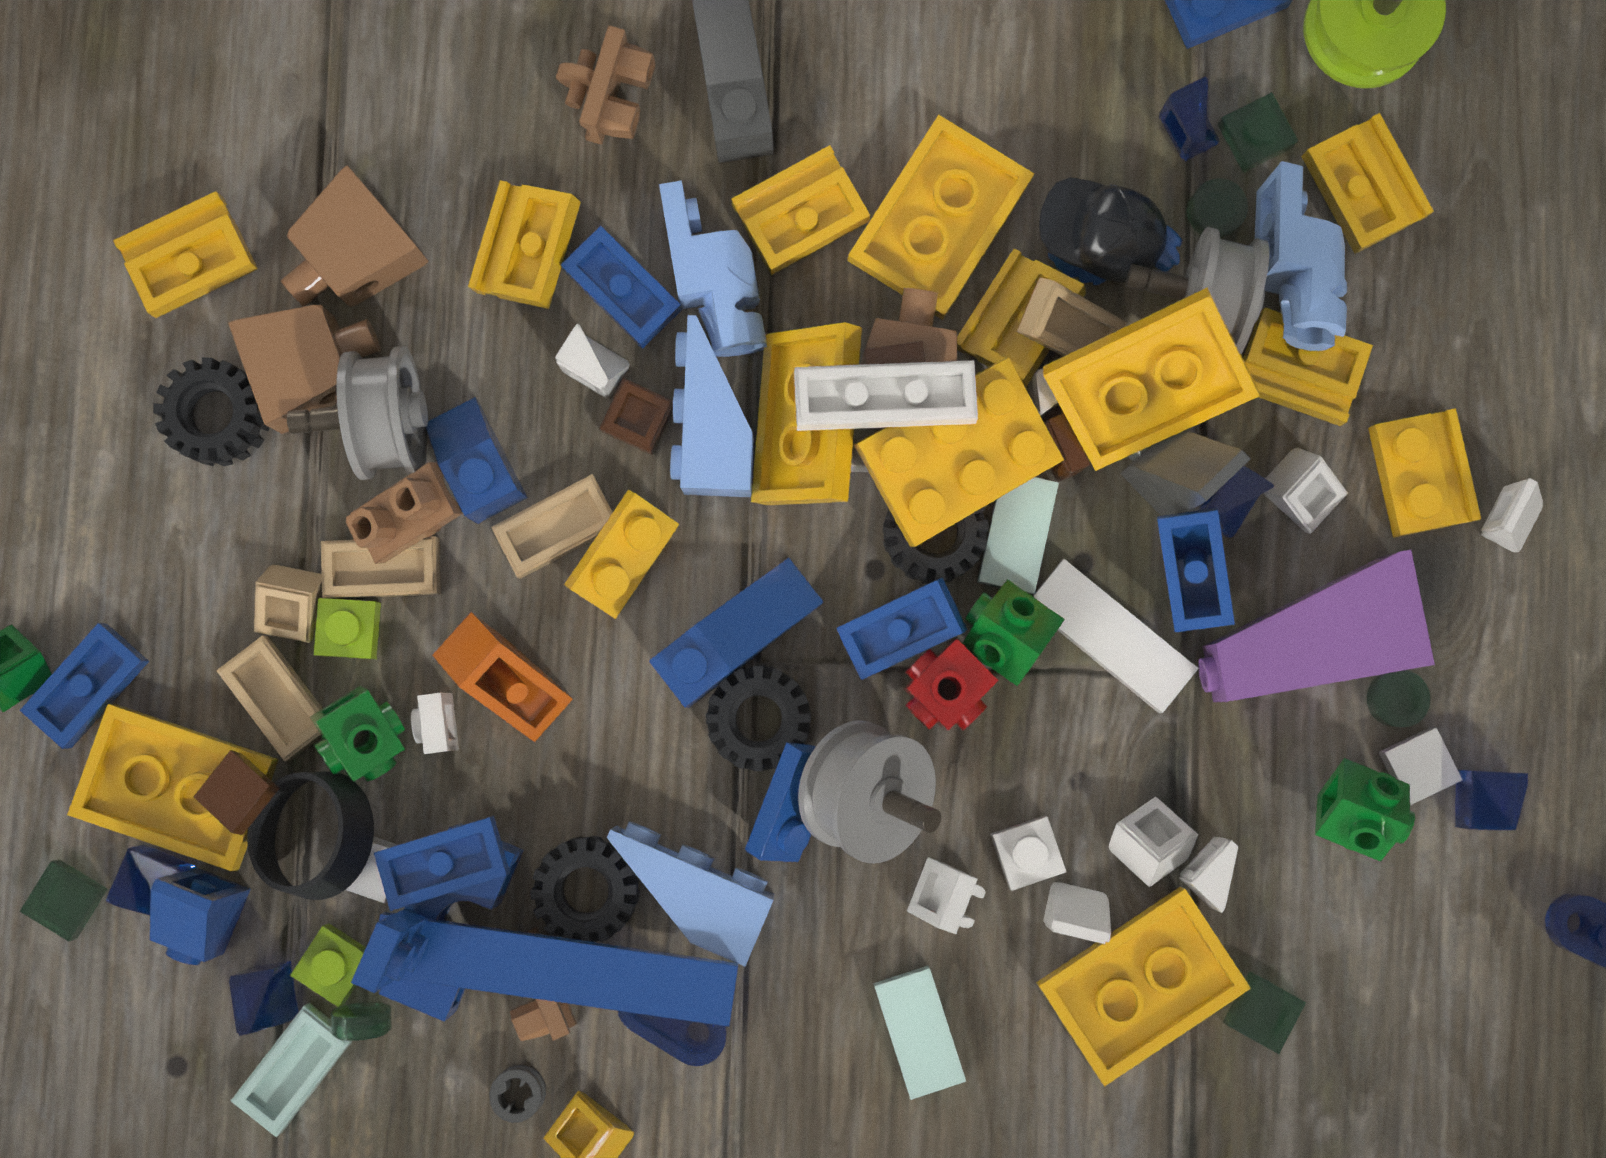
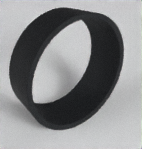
M331 771L301 772L279 778L273 783L280 789L248 828L247 845L253 868L263 882L278 891L310 900H324L334 897L352 885L361 874L370 856L374 838V820L369 800L355 781L353 782L348 776L341 773L333 775ZM314 781L328 792L335 805L338 817V836L332 856L324 869L310 881L293 886L282 873L275 852L276 826L281 811L290 796L305 783Z

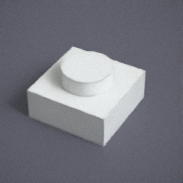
M440 692L418 695L419 708L413 709L411 712V726L415 742L417 744L423 743L424 754L459 750L452 693Z
M1044 815L990 834L1008 888L1011 891L1066 873L1047 816Z

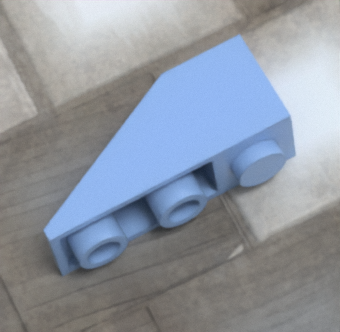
M688 315L687 332H677L676 367H685L684 389H674L673 422L683 423L682 445H672L671 479L680 480V488L684 495L751 497L754 453L752 430L697 316Z
M629 821L626 829L618 826L610 829L607 839L689 942L742 966H746L774 900V894L765 890L768 881L740 868H735L732 876L711 867L714 860L712 856L687 845H682L679 853L657 844L661 836L659 833Z

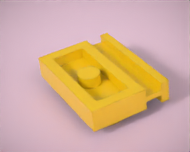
M1380 113L1307 149L1301 156L1338 225L1341 226L1342 232L1354 254L1405 229L1417 221L1425 219L1434 212Z
M830 145L731 199L732 207L738 213L744 228L771 275L870 221V214L844 168L840 166L834 156V151Z
M500 180L468 287L481 295L490 294L500 299L549 309L561 271L560 265L564 261L581 202L570 193L523 184L522 186H515L507 181Z
M217 191L113 240L116 248L120 250L125 260L124 265L147 313L151 316L158 318L258 269L235 220L231 217L226 207L227 203L224 197Z
M1013 249L958 334L957 350L970 354L977 358L978 362L988 367L1009 357L1023 385L1027 387L1050 349L1017 332L1039 278L1053 280L1081 297L1085 296L1086 289L1083 283L1036 259L1032 261L1022 256L1020 251Z
M1266 307L1263 308L1254 325L1243 357L1257 386L1259 398L1338 426L1347 423L1350 415L1348 412L1352 400L1356 398L1373 345L1345 335L1344 337L1335 335V346L1327 350L1308 351L1289 345L1283 338L1284 324L1282 314Z
M1456 408L1434 414L1429 413L1379 423L1368 428L1393 538L1481 520Z

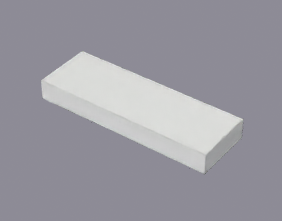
M974 360L794 368L797 431L976 424L978 420Z
M1065 559L1060 561L1035 594H1033L1035 599L1065 619L1058 629L1061 634L1158 713H1163L1199 669Z

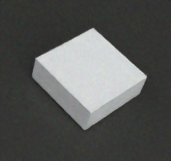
M1429 727L1379 751L1389 774L1400 781L1410 784V805L1462 781L1437 728Z

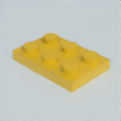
M938 114L848 254L847 261L903 295L904 288L938 293L935 316L943 320L1029 186L1035 173Z
M1208 287L1043 366V376L1095 471L1259 397L1257 386Z
M844 322L765 334L767 347L764 348L751 502L763 505L848 502L854 429L797 431L794 368L859 365L862 327Z
M1009 357L1000 360L975 375L978 409L976 424L883 427L853 444L910 547L918 546L1064 460Z
M108 704L67 815L229 871L239 870L248 846V829L243 835L231 833L193 796L230 750L242 753L270 780L273 777L279 759L118 704Z
M1183 887L1177 888L1111 932L1109 942L1105 944L1096 942L1036 982L1104 1087L1251 989L1191 896Z

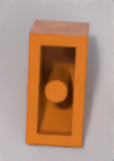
M472 612L432 655L459 688L534 742L573 700L567 692L511 642Z

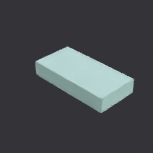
M1034 477L994 501L986 538L988 541L983 551L977 583L1001 588L1008 579L1028 594H1035L1059 485L1058 482Z
M929 966L873 983L910 1099L912 1100L966 1082Z
M312 1004L304 1005L231 1099V1102L277 1137L288 1126L354 1040V1037Z

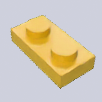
M628 490L564 585L616 619L679 526V523L636 493Z

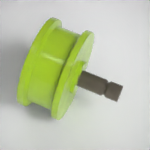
M1310 0L1303 24L1305 43L1316 65L1335 81L1355 88L1385 86L1404 76L1416 64L1419 58L1433 46L1444 25L1446 1Z

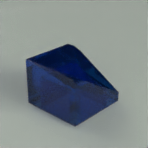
M1206 76L1171 93L1159 113V118L1179 155L1185 161L1217 146L1220 142L1207 117L1208 79Z
M1243 466L1214 495L1204 502L1199 510L1218 507L1221 533L1227 538H1232L1237 533L1260 494L1274 488V484L1246 466Z
M1458 770L1462 781L1456 783L1455 827L1469 830H1516L1528 787V773Z
M147 845L129 847L107 895L106 902L150 916L151 888L155 879L195 869L197 866Z
M291 961L250 967L230 976L229 984L236 1033H239V1036L290 1022L298 1014L294 979L290 976L292 973Z

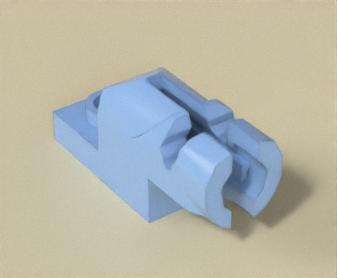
M1281 161L1256 192L1255 239L1267 240L1269 244V266L1264 290L1279 294V304L1284 324L1283 338L1295 348L1308 351H1323L1335 346V335L1344 337L1346 332L1347 306L1343 300L1338 298L1343 297L1347 293L1343 232L1341 226L1335 223L1304 215L1307 208L1308 195L1306 191L1302 190L1303 166Z
M682 180L659 184L677 293L682 309L704 306L703 308H698L711 340L715 356H739L764 350L767 347L762 316L756 312H744L746 309H754L760 300L752 251L737 230L718 231L692 236V233L702 232L697 197L685 198Z

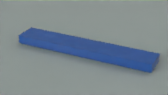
M384 912L380 914L379 921L395 913ZM428 918L421 932V935L429 938L424 954L413 972L406 970L401 978L402 980L729 1027L739 963Z

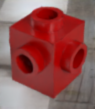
M955 639L938 655L929 648L906 670L905 673L912 681L903 690L912 699L905 706L928 730L937 723L946 731H949L955 724L963 731L987 708V705L981 698L999 680L958 639ZM943 678L951 681L954 686V694L949 700L943 699L938 693V684Z

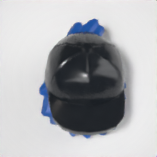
M1072 177L1056 182L1047 194L1040 211V239L1048 250V258L1055 263L1056 268L1060 269L1063 274L1069 277H1079L1082 283L1093 282V285H1099L1107 280L1126 282L1131 264L1148 267L1150 270L1156 267L1161 271L1168 272L1173 266H1177L1180 263V254L1176 247L1182 245V239L1172 228L1166 225L1161 211L1146 195L1126 187L1112 184L1103 185L1091 180Z

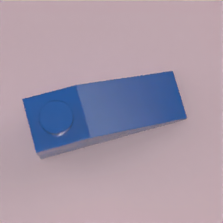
M787 558L691 627L650 659L649 662L685 708H690L716 688L724 678L729 677L824 602L790 558Z

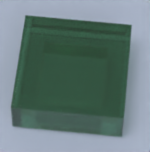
M53 860L47 866L19 912L69 942L79 937L108 889L62 860Z
M1249 971L1245 980L1251 989L1233 1001L1223 1023L1275 1053L1280 1054L1306 1002Z

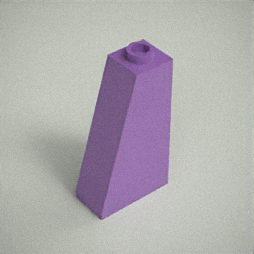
M1400 551L1379 557L1204 645L1205 658L1199 659L1198 670L1202 687L1206 693H1212L1213 702H1228L1435 665L1412 551Z

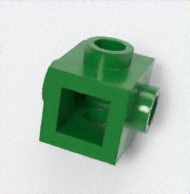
M1007 579L993 598L983 592L964 620L973 627L962 644L981 663L992 668L1018 686L1065 619Z
M362 686L357 687L310 716V719L324 739L314 746L333 775L343 770L353 782L362 776L366 782L372 781L391 770L397 764L394 756L405 750L397 735L405 731V728L393 708L387 701L378 706L369 690ZM362 730H366V739L359 745H353L355 735Z
M1344 758L1317 794L1315 835L1380 862L1396 842L1399 844L1404 843L1413 829L1415 813L1410 810V784L1400 781L1390 774L1378 772Z

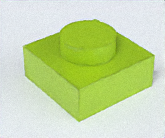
M318 598L314 655L377 660L381 603L376 601Z
M327 923L321 927L290 976L332 1004L340 1007L345 1004L356 987L351 981L366 947L330 923Z

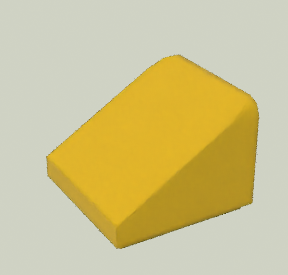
M577 1091L543 1139L561 1158H618L633 1138L634 1132L587 1094Z

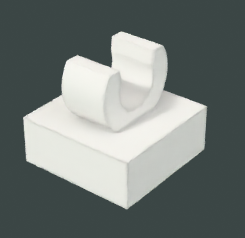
M928 857L907 912L939 929L957 934L959 926L970 928L974 924L975 920L964 915L971 895L984 898L986 892L981 886L976 884L977 878L946 863Z

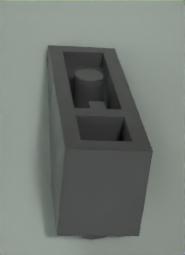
M692 0L718 162L724 163L774 155L772 127L749 0Z
M1184 430L1128 456L1132 462L1120 474L1163 516L1184 513L1206 502L1251 458L1241 449Z

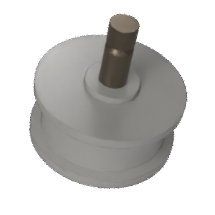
M1207 227L1197 242L1185 276L1156 269L1151 271L1148 267L1131 264L1125 286L1142 291L1147 289L1150 293L1179 299L1178 301L1208 287L1240 354H1242L1264 302V288L1269 266V244L1267 240L1258 238L1254 239L1250 245L1220 239L1218 229Z
M405 346L394 347L389 357L362 359L356 351L344 352L339 359L337 369V406L314 408L310 412L307 409L287 412V425L291 434L310 433L311 430L320 432L340 429L349 464L356 477L360 480L372 479L379 469L404 467L410 475L426 464L427 404L421 389L414 359L409 349Z
M856 720L836 727L818 743L804 767L799 785L798 803L800 815L806 829L819 841L830 846L841 847L845 853L861 862L881 863L898 856L913 843L922 830L928 833L936 831L942 819L940 811L932 807L935 796L936 777L933 762L927 750L919 742L903 735L890 734L885 728L875 723Z

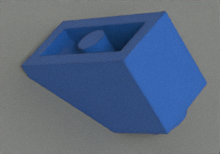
M476 397L428 421L426 429L438 465L465 517L479 524L528 498Z
M1218 507L1157 516L1174 631L1182 632L1235 625Z
M200 868L156 878L151 888L150 940L168 947L165 952L168 957L189 965H199L201 961L206 962L223 955L251 889Z

